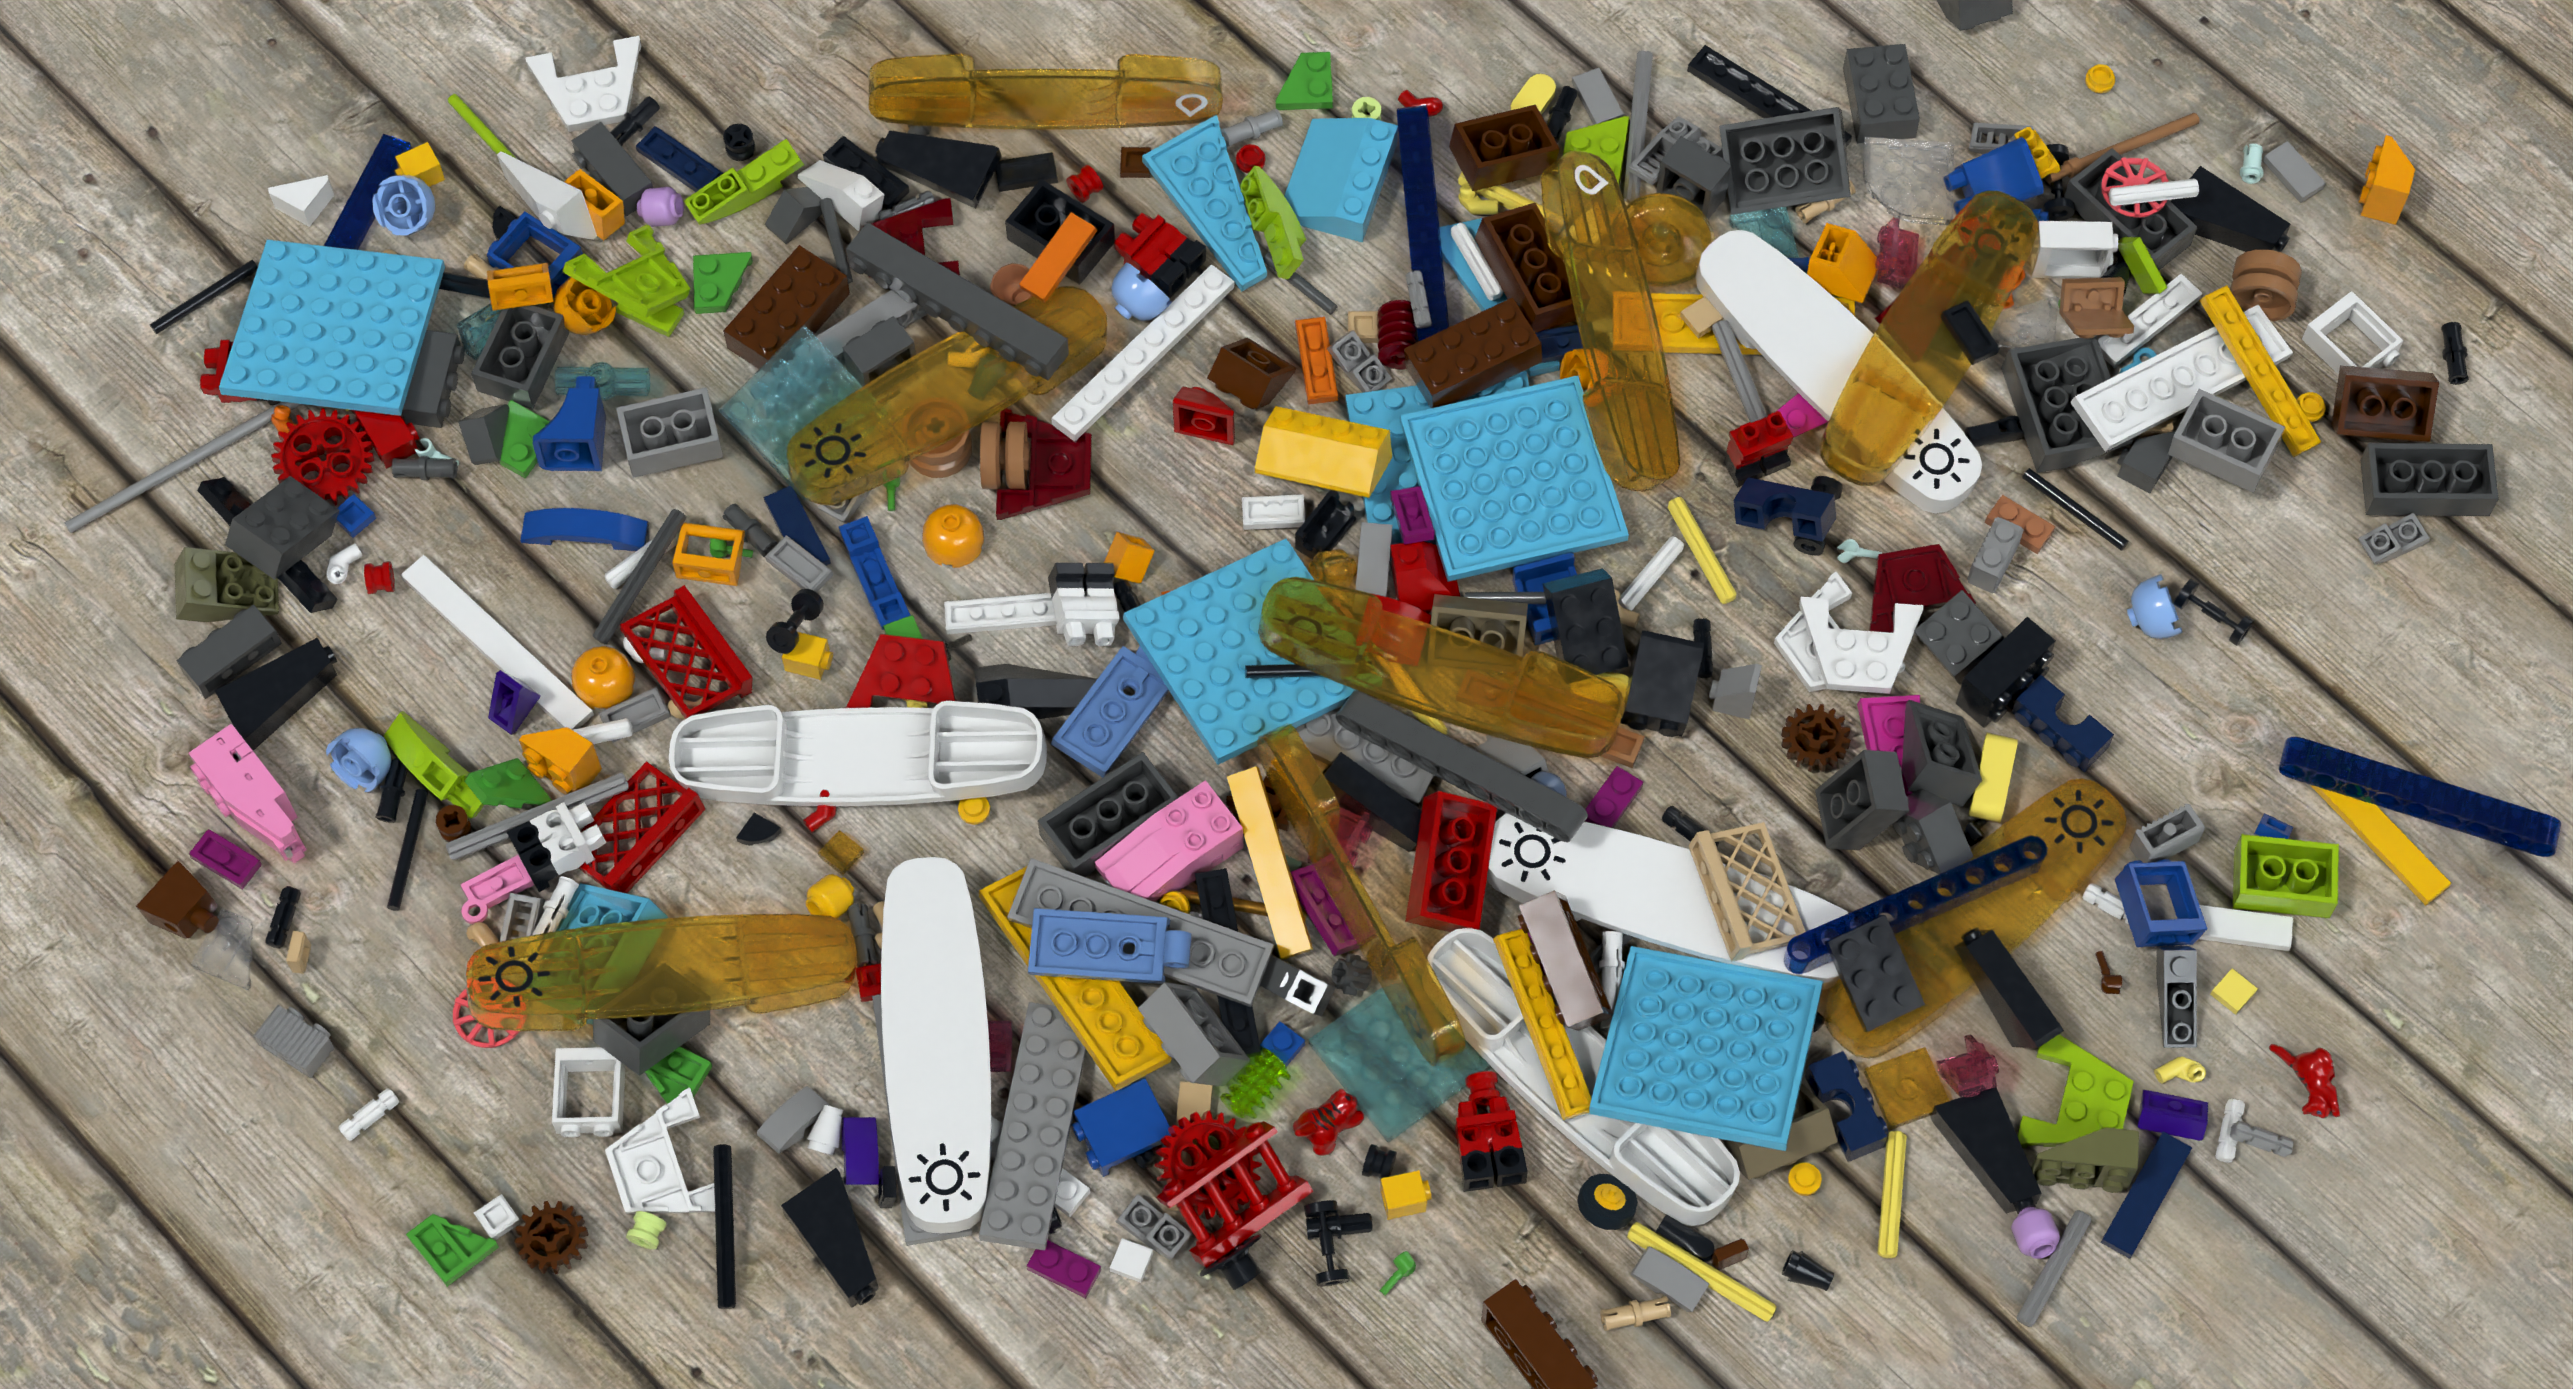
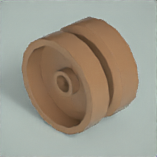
M2272 250L2244 252L2236 258L2230 291L2243 312L2259 305L2270 321L2286 319L2294 313L2296 308L2297 290L2302 274L2300 264L2294 258L2282 252Z
M928 399L916 404L907 413L902 424L905 453L911 467L920 474L931 478H945L958 473L968 464L972 454V438L969 420L962 408L956 403L945 399Z
M982 422L980 436V477L982 489H999L1002 484L1003 470H1005L1006 483L1010 490H1026L1030 466L1027 423L1010 422L1006 429V441H1003L1002 427L998 422Z

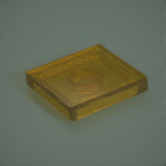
M1925 1047L1872 1065L1864 1070V1074L1889 1130L1931 1116L1934 1106L1949 1101Z

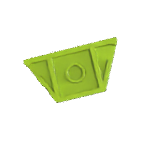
M1624 116L1567 132L1559 186L1579 194L1581 198L1589 202L1594 199L1605 205L1606 211L1615 213L1629 128V117ZM1579 165H1586L1606 180L1608 184L1596 194H1588L1577 184L1575 170ZM1583 170L1579 174L1581 183L1588 189H1593L1600 182L1589 171Z

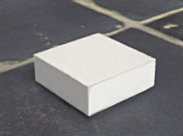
M502 1194L474 1212L489 1237L497 1240L521 1224L520 1219Z
M1122 1238L1110 1266V1272L1141 1283L1153 1255V1249Z

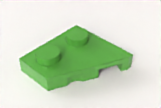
M1301 53L1276 98V109H1332L1331 53Z
M751 252L693 256L694 309L696 314L727 311L732 302V295L742 283V276L747 266H751L753 262Z
M519 758L471 772L465 780V783L483 805H506L512 808H522L524 803L540 806L552 801Z
M435 1214L430 1215L406 1234L410 1242L446 1287L499 1248L494 1239L472 1233L470 1229L461 1225L451 1224L447 1219Z

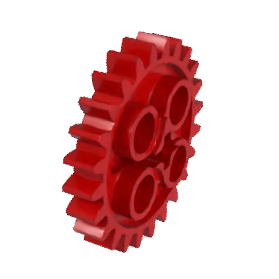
M324 408L321 409L318 417H315L314 413L309 410L308 419L304 420L298 414L296 415L298 421L296 426L287 422L286 425L289 432H278L282 442H274L273 447L279 453L271 454L274 463H278L273 466L275 474H281L277 478L279 484L291 476L324 500L331 499L336 506L338 505L339 496H342L345 500L349 498L348 491L352 490L357 494L360 493L357 485L358 482L362 484L368 483L367 477L363 473L373 472L372 466L368 464L374 461L373 453L369 452L373 449L371 441H366L368 439L366 430L359 432L361 427L358 421L350 425V416L348 414L340 420L337 410H334L330 417L326 416ZM332 436L342 438L337 444L327 443V440ZM307 443L311 445V448L306 452L296 450L301 444ZM325 454L327 460L321 461L319 456ZM297 462L302 463L300 466L296 465ZM342 463L350 466L344 472L334 470L337 465ZM310 471L319 473L316 479L307 480L304 478Z
M1211 1111L1204 1112L1202 1119L1197 1112L1190 1115V1121L1186 1117L1178 1120L1179 1127L1172 1125L1168 1128L1171 1136L1165 1135L1160 1139L1166 1147L1156 1150V1154L1164 1158L1155 1164L1156 1168L1164 1169V1173L1157 1177V1181H1167L1168 1184L1175 1179H1182L1239 1139L1244 1134L1246 1127L1243 1126L1236 1130L1234 1128L1235 1118L1224 1123V1113L1222 1112L1217 1114L1214 1120ZM1209 1135L1214 1136L1218 1140V1150H1214L1209 1146ZM1193 1139L1197 1141V1145L1193 1144ZM1258 1149L1252 1150L1241 1158L1254 1182L1261 1179L1258 1174L1253 1172L1254 1169L1262 1166V1163L1253 1161V1156L1259 1153ZM1182 1151L1190 1154L1192 1158L1191 1166H1187L1182 1162ZM1224 1170L1214 1177L1218 1186L1222 1185L1224 1187L1222 1192L1234 1212L1239 1210L1238 1203L1244 1205L1249 1202L1236 1176L1235 1179H1232L1226 1175ZM1197 1189L1187 1196L1198 1216L1204 1210L1207 1220L1214 1217L1215 1211L1219 1218H1222L1209 1195H1204Z

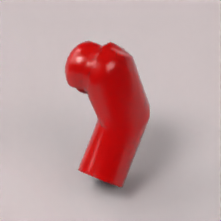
M1409 90L1403 91L1398 97V101L1416 118L1432 117L1443 109L1442 101L1436 97L1417 99Z
M828 790L820 792V797H829L830 795ZM817 806V810L803 819L804 824L811 833L834 818L837 806Z

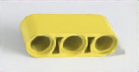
M1986 733L1978 766L1982 781L1973 792L1969 816L1997 823L2001 822L2018 739Z

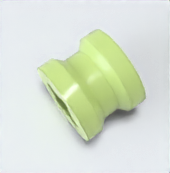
M1371 97L1359 98L1352 106V118H1372L1381 121V105L1376 99Z
M637 1211L633 1217L635 1224L632 1229L628 1230L626 1238L638 1246L647 1249H657L659 1244L658 1236L660 1232L665 1230L666 1222L653 1214Z

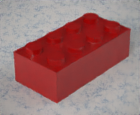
M1437 791L1424 797L1405 922L1447 932H1453L1456 929L1462 928L1480 929L1497 807L1487 802L1442 791Z

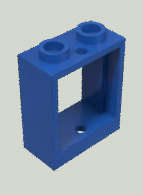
M524 211L518 219H514L509 224L507 232L499 240L491 244L487 253L489 263L493 268L498 267L499 269L514 267L507 261L532 236L560 254L549 266L554 299L557 289L570 278V276L563 272L565 262L582 255V248L554 229H548L541 221Z
M2169 859L2151 863H2143L2140 860L2132 861L2126 864L2124 869L2114 879L2136 947L2193 945L2207 930L2185 861L2171 862ZM2166 884L2177 919L2151 920L2140 885Z

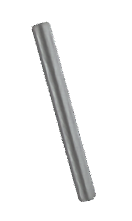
M1643 50L1637 53L1623 193L1624 201L1632 207H1636L1639 204L1641 178L1627 169L1644 150L1653 54L1650 51Z
M623 773L616 774L448 842L446 844L447 852L452 860H457L509 839L507 831L548 811L557 810L556 806L563 802L568 810L584 802L588 807L625 792L629 789L626 777Z

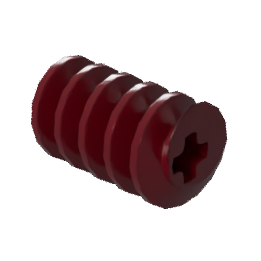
M1389 301L1383 304L1377 312L1379 319L1377 323L1379 329L1377 334L1379 339L1378 359L1383 366L1403 370L1406 369L1404 349L1416 343L1413 311L1410 301Z

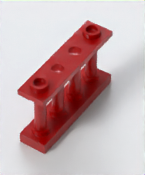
M1264 1121L1256 1122L1247 1127L1243 1136L1182 1179H1175L1166 1184L1163 1192L1156 1196L1158 1201L1168 1208H1172L1174 1205L1177 1206L1197 1239L1196 1246L1191 1248L1189 1252L1194 1260L1205 1268L1314 1192L1307 1180L1297 1175H1288L1268 1142V1139L1278 1133L1274 1126ZM1255 1148L1258 1149L1277 1181V1188L1267 1195H1262L1241 1160L1242 1157ZM1228 1167L1231 1168L1251 1201L1250 1207L1241 1214H1235L1214 1177ZM1201 1186L1205 1188L1224 1220L1223 1226L1214 1233H1208L1187 1196Z

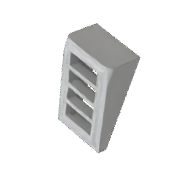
M1974 123L1969 151L1986 154L2005 145L2007 138L2014 141L2015 133L2026 127H2031L2034 130L2033 126ZM1983 133L1988 134L1986 143H1981ZM1995 136H1999L1998 144H1993Z
M1659 132L1628 166L1627 170L1653 185L1658 181L1660 162L1663 156L1667 154L1676 141Z
M510 893L497 951L498 957L519 960L522 957L544 912L543 905L546 900ZM520 906L532 908L531 914L519 912ZM516 918L529 920L528 926L515 924ZM513 930L525 932L526 938L512 937L511 935ZM509 943L524 945L523 952L515 950V957H509L507 949Z

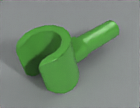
M885 467L881 469L882 483L887 490L888 511H895V492L901 482L898 467H895L896 474L891 477L886 476Z
M710 538V553L713 557L724 558L727 554L731 555L733 546H727L726 540ZM743 549L742 556L752 558L753 550Z
M1405 1251L1393 1260L1398 1270L1393 1273L1379 1290L1384 1296L1399 1280L1415 1271L1416 1263L1409 1252Z

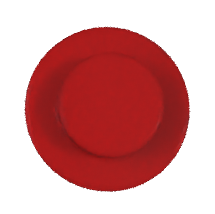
M1245 145L1236 154V165L1245 173H1249L1254 166H1259L1262 169L1265 165V154L1256 145Z

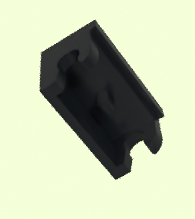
M1330 490L1295 533V549L1320 565L1356 521L1353 504L1349 501L1346 506L1339 501V493L1335 490Z

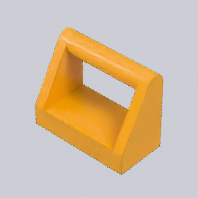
M548 263L487 271L492 311L554 302Z
M684 522L681 526L672 562L676 578L737 586L740 576L745 531ZM689 536L734 541L730 559L687 554Z

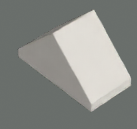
M328 175L268 188L275 209L309 227L334 197Z

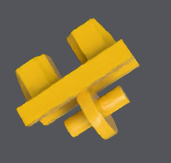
M2026 127L2015 133V140L2023 137L2028 143L2041 179L2046 175L2061 171L2059 163L2035 130H2032L2031 127Z

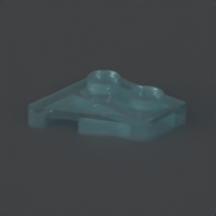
M1786 207L1729 216V225L1733 229L1736 227L1738 230L1752 232L1781 252L1785 257L1799 258Z
M491 303L456 325L466 354L474 360L480 356L502 309L492 311Z

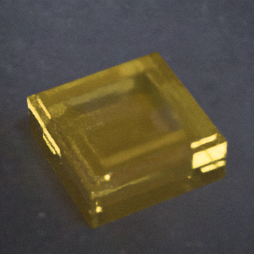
M840 830L818 852L819 857L842 876L864 854L863 848Z

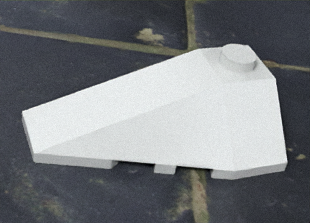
M502 151L497 154L505 178L548 229L552 228L564 235L591 240L597 237L581 190Z

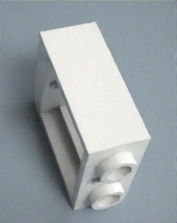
M2039 221L2030 250L2032 278H2100L2107 271L2108 267H2112L2113 252L2118 250V234H2113L2112 222Z
M2352 291L2309 323L2302 338L2338 375L2340 365L2357 366L2326 335L2347 319L2352 321L2382 350L2381 353L2363 367L2380 369L2384 365L2386 367L2391 366L2400 357L2398 351L2403 343V340Z
M556 1048L552 1124L556 1134L572 1138L580 1136V1133H593L599 1137H609L613 1133H622L625 1065L603 1048ZM614 1071L612 1117L566 1118L568 1072Z

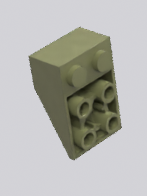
M190 547L183 548L174 564L177 620L198 622L232 620L238 612L244 609L247 610L252 605H255L263 616L279 613L278 578L274 580L235 552Z
M2105 1127L2038 1153L2031 1166L2037 1183L2043 1186L2062 1183L2069 1184L2074 1189H2087L2089 1186L2101 1187L2104 1191L2110 1193L2127 1190L2138 1169L2139 1131Z

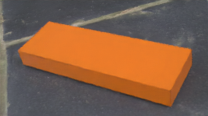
M1071 212L1019 283L1020 288L1046 303L1097 232L1096 227Z
M1325 317L1295 320L1308 405L1338 401L1332 355L1327 350L1330 343Z

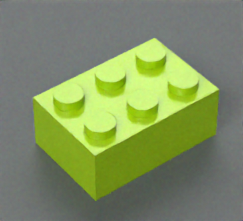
M2241 834L2234 849L2233 908L2330 918L2338 904L2339 844Z

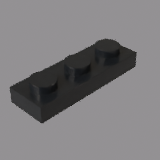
M842 136L823 154L824 162L864 176L884 193L883 207L885 209L890 208L891 210L894 205L898 204L909 193V186L845 136Z

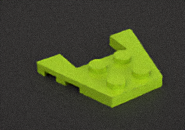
M647 224L629 232L626 240L642 257L606 273L584 253L565 262L563 272L645 318L686 299L690 292V287L674 262L669 263L664 255L665 248L661 242L655 241L652 236L654 231Z
M2060 1034L2038 1048L2036 1058L2068 1066L2069 1072L2056 1124L2022 1116L2017 1133L2022 1148L2032 1145L2056 1147V1145L2064 1144L2105 1127L2123 1129L2134 1083L2133 1080Z

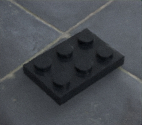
M1886 915L1873 918L1824 942L1864 1032L1871 1031L1925 1005Z

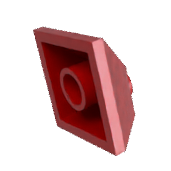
M1183 386L1173 400L1174 432L1234 445V411L1216 395L1203 388Z
M1425 541L1390 545V566L1397 600L1428 613L1432 612L1434 594L1460 597L1457 580L1447 582L1437 545Z

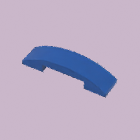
M541 509L525 513L520 541L526 544L552 545L553 540L612 544L613 550L637 551L646 543L648 521L624 514L593 509Z
M868 516L839 526L840 534L856 575L881 629L884 630L883 625L911 616L881 552L878 539Z

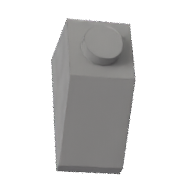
M1752 664L1722 670L1720 680H1713L1709 698L1715 699L1712 711L1750 719L1762 665Z

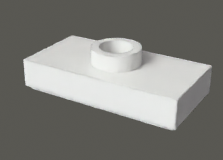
M1304 494L1242 497L1243 530L1301 527L1305 522Z

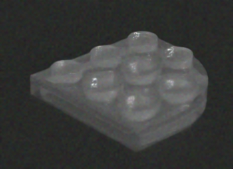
M1865 137L1863 142V178L1873 199L1876 198L1887 208L1886 212L1901 220L1919 224L1952 226L1953 191L1949 192L1947 190L1943 177L1954 171V143Z

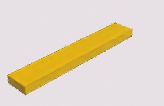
M2226 285L2201 298L2199 301L2271 421L2285 426L2282 439L2292 456L2296 457L2320 444L2321 440L2229 287Z
M2319 745L2315 746L2294 763L2293 768L2425 906L2450 887L2451 882Z
M1255 766L1226 776L1240 824L1243 827V834L1280 958L1284 960L1314 950L1259 768Z
M1521 928L1496 935L1493 941L1562 1119L1566 1120L1589 1113L1592 1097L1564 1025H1561L1555 1013L1554 1006L1556 1005L1552 994L1547 992L1543 983L1542 976L1544 974L1541 966L1535 962L1531 953L1530 945L1532 943L1528 933L1525 934Z

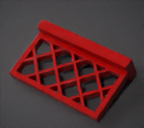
M685 585L674 590L673 597L620 624V630L685 719L692 715L703 714L737 695L743 698L752 693V675ZM670 609L678 616L676 624L659 621L660 614ZM639 625L652 627L649 639L636 636L632 629ZM656 629L674 632L671 643L654 640ZM678 633L692 635L695 639L693 647L676 644ZM651 647L669 650L666 662L652 659L649 655ZM673 651L691 655L688 666L670 663ZM695 656L708 658L712 663L710 671L692 667ZM668 670L686 673L683 685L669 682L666 678ZM690 674L708 678L705 689L687 686ZM712 679L725 681L730 687L722 693L710 691ZM685 693L702 696V703L689 709L683 701Z
M647 761L627 781L629 789L613 796L593 817L594 821L580 831L583 832L596 824L599 827L602 823L613 821V833L603 834L606 842L614 841V852L597 855L596 849L592 851L595 860L588 864L584 862L578 868L609 890L628 893L706 810L695 791L690 788L685 789ZM648 774L656 778V787L640 790V783ZM676 792L680 795L674 804L663 806L662 794ZM657 795V807L641 809L640 798ZM635 799V810L619 812V805L624 800ZM657 815V822L652 827L641 828V817ZM635 818V830L619 832V820ZM636 837V844L630 850H619V840ZM614 860V867L605 877L598 872V863Z

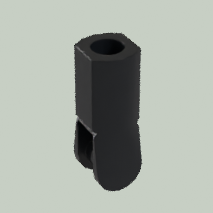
M2015 415L1994 422L1966 427L1965 435L1974 447L2017 441L2024 436V432L2022 429H2019L2018 423L2020 420ZM2001 429L2007 430L2006 432H2000Z
M1666 1214L1656 1233L1704 1262L1710 1261L1714 1253L1713 1242L1697 1232H1693L1692 1229Z

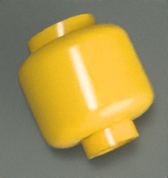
M834 874L826 875L808 889L806 907L817 920L835 921L847 912L849 906L854 904V888L850 881L844 877L840 878Z

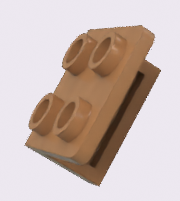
M2122 277L2062 279L2059 314L2074 334L2081 338H2093L2095 335H2108L2119 338L2125 336V334L2134 333L2133 323L2122 311L2125 281Z

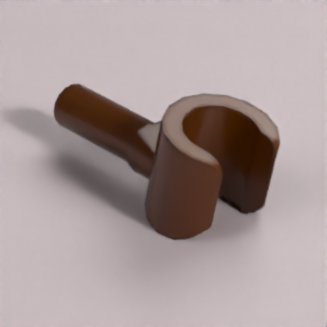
M2103 951L2096 952L2095 955L2102 974V992L2106 994H2120L2122 976L2110 975V969Z

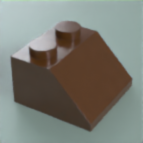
M1247 337L1221 347L1207 379L1215 383V387L1218 390L1238 397L1242 405L1250 409H1259L1271 403L1295 373L1296 367Z

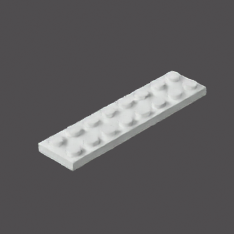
M2256 305L2244 311L2274 364L2277 365L2287 360L2293 352L2260 306ZM2214 326L2075 396L2070 403L2106 452L2187 411L2198 389L2216 396L2247 379Z

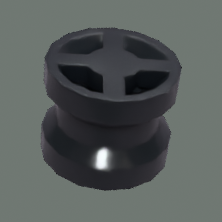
M733 124L725 130L723 134L727 155L732 160L745 161L753 156L755 142L753 140V133L747 125Z
M1371 1144L1363 1165L1362 1176L1369 1177L1373 1175L1379 1177L1380 1180L1381 1178L1390 1177L1397 1152L1393 1150L1385 1152L1380 1150L1377 1145Z

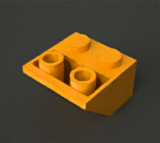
M2386 135L2382 146H2375L2372 159L2369 161L2364 177L2366 178V183L2362 187L2358 203L2363 204L2360 216L2396 225L2410 193L2415 168L2392 136Z
M1826 223L1809 259L1807 274L1830 294L1863 303L1880 267V261L1856 231Z
M568 727L522 735L519 739L523 750L522 755L528 763V770L538 778L542 779L545 776L553 781V786L565 795L589 786L602 770L593 743Z

